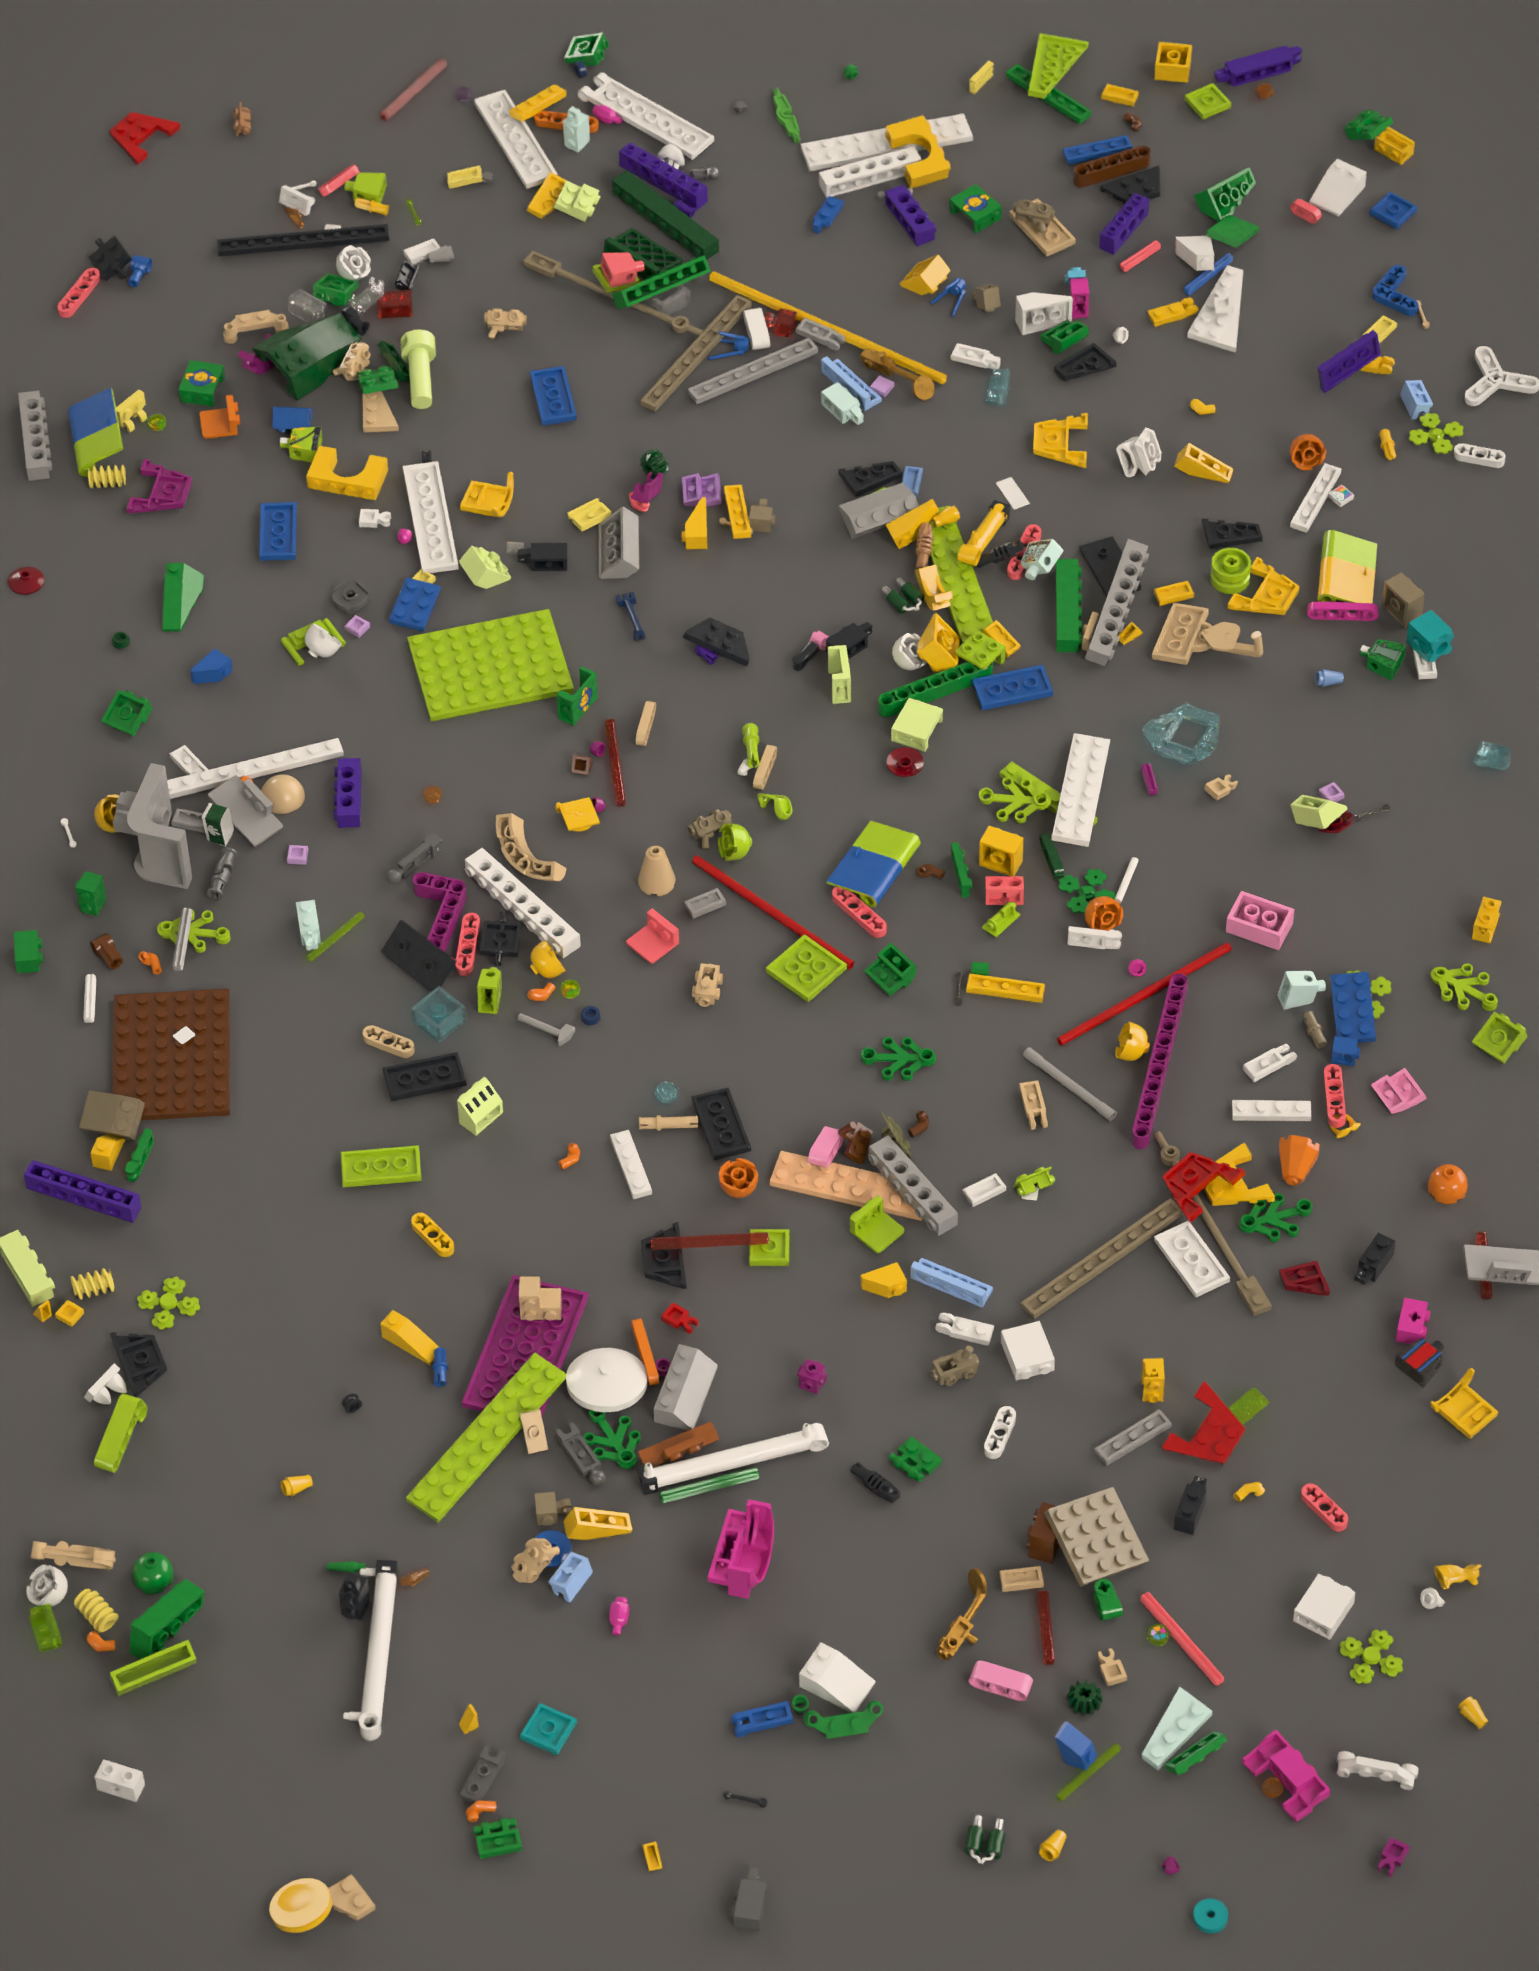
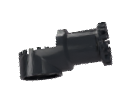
M348 305L340 311L341 315L345 317L346 321L359 335L364 336L367 330L369 331L370 323L360 319V316L352 306Z

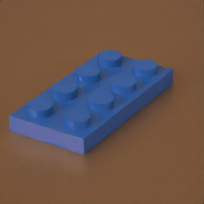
M560 366L530 371L542 426L576 421L577 415L565 367Z
M297 502L261 503L260 561L296 560Z
M1043 665L972 679V685L982 711L1053 696V690Z
M1369 972L1330 975L1336 1037L1357 1039V1043L1376 1041Z

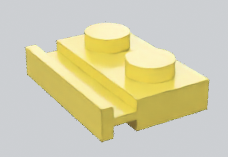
M598 498L567 513L568 519H571L572 523L581 531L602 522L612 515L611 511L602 502L600 503Z

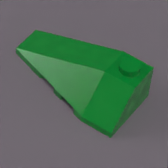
M1248 167L1196 193L1194 198L1201 212L1220 222L1228 215L1234 213V209L1241 204V200L1250 192L1256 181Z
M166 563L163 631H181L189 617V612L196 605L198 596L203 592L204 575L185 563Z

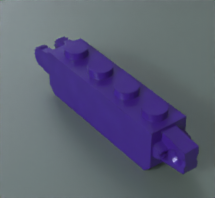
M1285 45L1227 61L1224 68L1214 71V77L1218 83L1228 81L1231 86H1239L1291 71L1293 64L1301 61L1299 54L1302 53V48L1299 46L1287 48Z

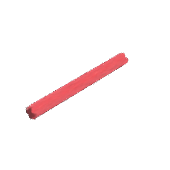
M1149 1592L1142 1594L1140 1601L1215 1686L1222 1684L1224 1676Z

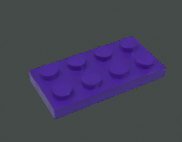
M1374 330L1364 334L1362 338L1351 343L1347 348L1336 353L1334 357L1317 367L1320 388L1324 393L1381 356L1378 334Z

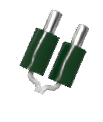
M901 578L897 579L896 583L901 586V592L916 605V607L910 608V603L896 590L891 591L887 586L882 588V591L887 595L886 600L901 614L910 610H919V605H921L925 597L911 582H904Z
M976 1815L974 1825L968 1828L964 1852L976 1858L978 1863L981 1864L986 1860L1001 1858L1005 1839V1832L1002 1831L1003 1820L997 1819L995 1829L990 1830L985 1852L987 1857L981 1860L977 1855L980 1853L984 1829L981 1827L982 1816L979 1815L978 1820V1815Z

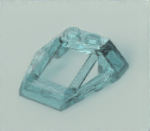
M1185 703L1172 709V713L1168 715L1164 713L1157 720L1154 718L1149 720L1142 728V732L1155 753L1165 758L1177 760L1182 764L1192 765L1210 756L1217 748L1220 714ZM1183 719L1207 727L1193 749L1170 741ZM1173 720L1172 724L1170 725L1169 729L1165 734L1166 726L1164 725Z

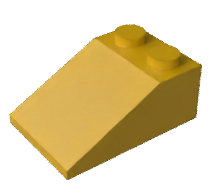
M935 613L918 642L917 654L929 664L935 673L958 665L959 656L956 655V650L960 645V637Z

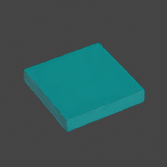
M539 1703L521 1732L520 1740L558 1755L577 1724V1719Z

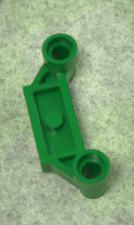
M872 1700L867 1703L865 1711L821 1717L817 1711L809 1710L804 1714L803 1721L808 1727H814L826 1735V1739L867 1733L868 1727L883 1713V1705L879 1701ZM875 1705L879 1708L877 1713L872 1712V1708ZM812 1715L816 1716V1721L814 1723H811L809 1721V1718Z

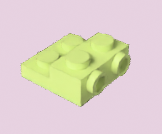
M566 181L554 208L585 222L588 216H592L595 209L593 204L597 205L601 196L598 195L599 190L583 184L582 187Z

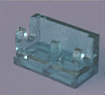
M994 369L992 373L1000 374L1001 376H991L986 404L1005 406L1010 384V369Z

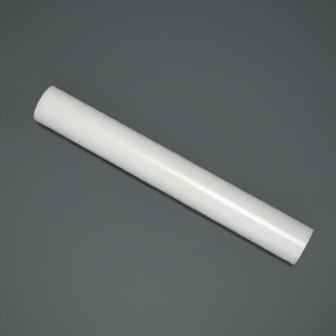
M1135 857L1131 858L1116 894L1115 901L1119 904L1123 900L1139 861Z

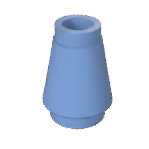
M1321 669L1316 671L1315 674L1316 685L1321 687L1343 683L1344 680L1342 672Z

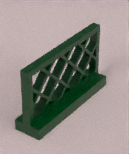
M633 228L614 239L608 237L604 242L603 253H630L634 262L643 261L644 271L637 272V274L644 279L677 266L683 260ZM628 243L638 244V246L628 245ZM641 251H649L650 254L641 253ZM653 259H663V262L653 261Z

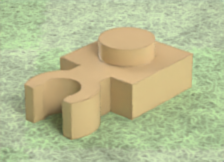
M1226 775L1224 780L1218 777L1206 783L1204 790L1217 801L1230 794V791L1236 788L1238 781L1230 782L1231 775Z
M1111 1648L1109 1649V1657H1104L1101 1651L1098 1652V1660L1102 1664L1100 1665V1671L1106 1685L1111 1686L1127 1681V1675L1120 1659L1114 1661V1651Z

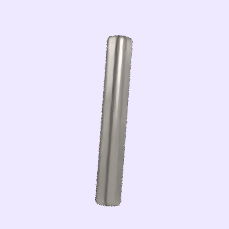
M183 908L181 911L172 965L174 971L183 970L192 918V910L190 908Z

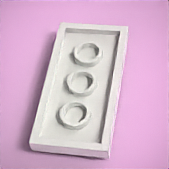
M1186 1221L1154 1236L1155 1243L1195 1298L1230 1282V1276L1190 1222Z

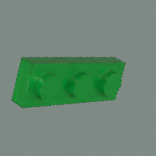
M959 842L951 843V858L961 896L965 898L969 897V890L972 889V880L967 877L969 870L967 863L964 864L963 861L965 860L964 850L960 849Z
M1212 1731L1164 1764L1167 1772L1177 1775L1184 1774L1191 1765L1203 1761L1207 1754L1219 1750L1227 1739L1223 1733Z

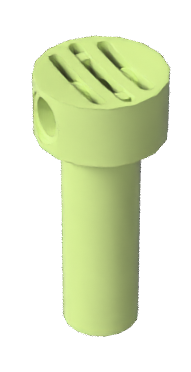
M412 330L405 333L400 339L401 356L405 362L409 363L411 404L416 409H426L432 405L430 362L436 356L435 337L432 333L425 330Z

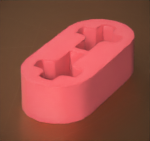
M1302 199L1295 200L1290 206L1293 214L1309 223L1315 224L1322 217L1317 207Z

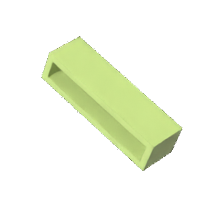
M19 1230L0 1237V1254L30 1304L34 1307L54 1297L53 1289L55 1285L50 1277H46L45 1274L47 1273L43 1264L37 1262L38 1257L34 1249H29L28 1246L30 1245L26 1236H22Z

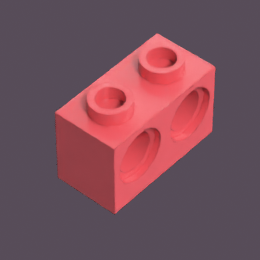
M985 876L986 905H1005L1011 901L1016 905H1024L1023 876Z

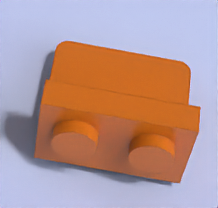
M233 395L226 396L227 408L200 412L203 438L238 435L237 425H240L239 414H235L239 411L238 403L234 402Z

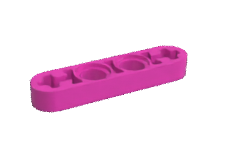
M1311 602L1307 606V614L1311 619L1373 621L1379 616L1378 606L1373 603ZM1349 610H1355L1356 612H1355V613H1349L1348 611H1349Z

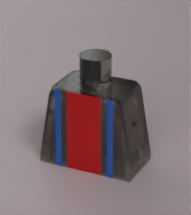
M1419 1339L1396 1353L1395 1366L1424 1388L1442 1365L1443 1355L1440 1352L1444 1350V1346L1438 1340L1430 1345L1424 1339Z

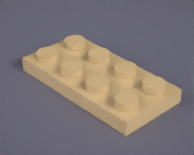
M1039 199L1032 201L1033 203H1042ZM1013 210L1009 211L1010 218L1046 257L1076 244V239L1055 216L1054 220H1050L1049 226L1045 225L1046 233L1040 234L1038 225H1034L1032 222L1015 219L1016 213Z

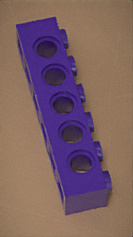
M631 142L619 150L620 167L677 200H683V203L695 207L696 211L708 202V190L704 184Z
M32 1160L24 1173L26 1189L131 1223L134 1222L141 1210L140 1197L137 1193Z

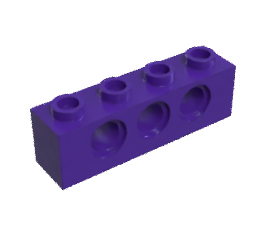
M904 185L885 191L886 206L916 246L935 240V224L929 220L927 213L923 212L918 201L914 200L911 192Z
M1136 193L1132 195L1100 233L1099 249L1113 255L1119 250L1149 214L1148 198Z
M360 758L338 759V766L334 767L335 777H338V780H334V791L337 792V795H334V806H337V809L333 810L334 820H337L338 828L361 827Z

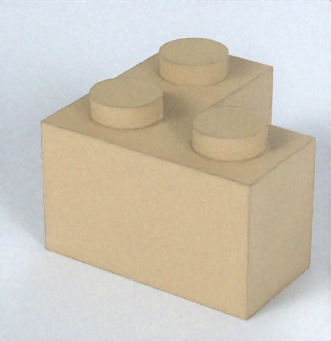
M520 1277L519 1303L521 1320H561V1288H541L540 1277Z

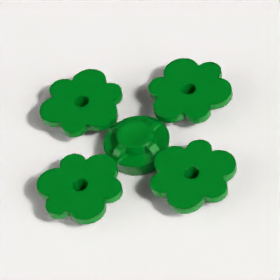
M1089 869L1087 871L1085 880L1088 881L1089 885L1080 887L1078 878H1073L1071 875H1066L1059 880V889L1061 891L1072 893L1073 890H1079V897H1072L1071 901L1067 903V907L1072 909L1073 913H1085V909L1089 904L1087 901L1093 899V897L1107 896L1115 898L1113 891L1102 889L1101 892L1095 893V889L1092 887L1102 885L1103 881L1107 879V875L1102 873L1101 869Z

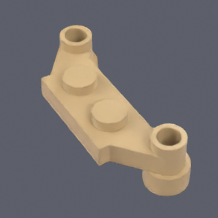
M270 310L235 315V319L232 322L224 325L223 338L226 343L233 344L237 341V333L275 327V332L277 333L289 329L285 315H277L271 313Z

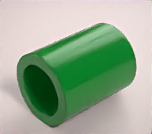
M972 962L971 974L989 976V963Z

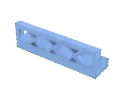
M827 356L821 359V372L834 384L839 383L842 387H845L853 397L859 400L860 407L864 411L882 402V398L839 359L832 361Z
M921 1258L919 1262L914 1261L911 1266V1279L983 1308L993 1291V1287L924 1258Z

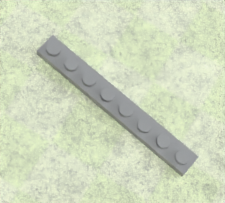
M810 338L804 339L688 389V394L696 404L702 403L818 353V348Z

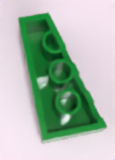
M184 1579L180 1584H176L167 1595H163L155 1605L147 1608L142 1616L132 1621L130 1625L129 1653L141 1660L153 1655L156 1651H162L165 1647L164 1643L169 1636L174 1638L179 1632L182 1622L187 1624L203 1606L205 1591L187 1579Z

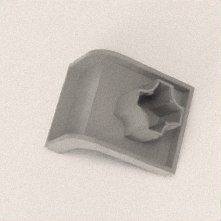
M150 763L138 792L126 791V793H120L116 802V814L113 820L114 831L138 836L140 850L135 859L134 868L140 878L150 882L188 889L192 880L186 832L183 829L168 826L172 816L165 766Z

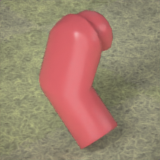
M630 492L628 496L631 507L640 512H646L650 503L631 499L633 492Z

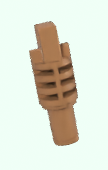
M927 522L921 523L919 534L917 535L915 551L917 555L916 569L927 567L928 557L931 555L933 532L932 526Z

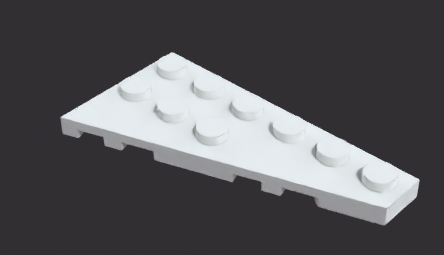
M1226 266L1189 329L1188 338L1236 353L1243 270ZM1227 288L1229 296L1232 298L1233 312L1216 314L1214 304L1215 291L1219 290V293H1224Z

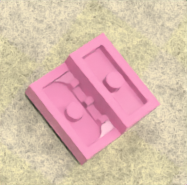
M1406 1068L1391 1077L1385 1075L1371 1084V1087L1391 1114L1404 1111L1427 1099Z

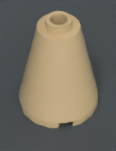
M651 846L646 851L638 876V885L641 891L647 895L657 894V896H662L673 890L676 878L665 850L660 846Z

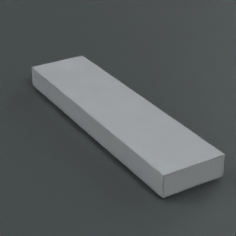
M1159 1409L1094 1448V1453L1108 1466L1171 1428L1172 1423Z

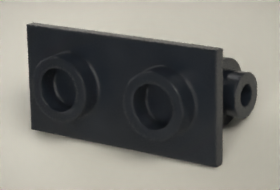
M410 261L402 263L400 273L395 281V287L400 289L399 296L412 289V283L418 275L419 264L414 267Z

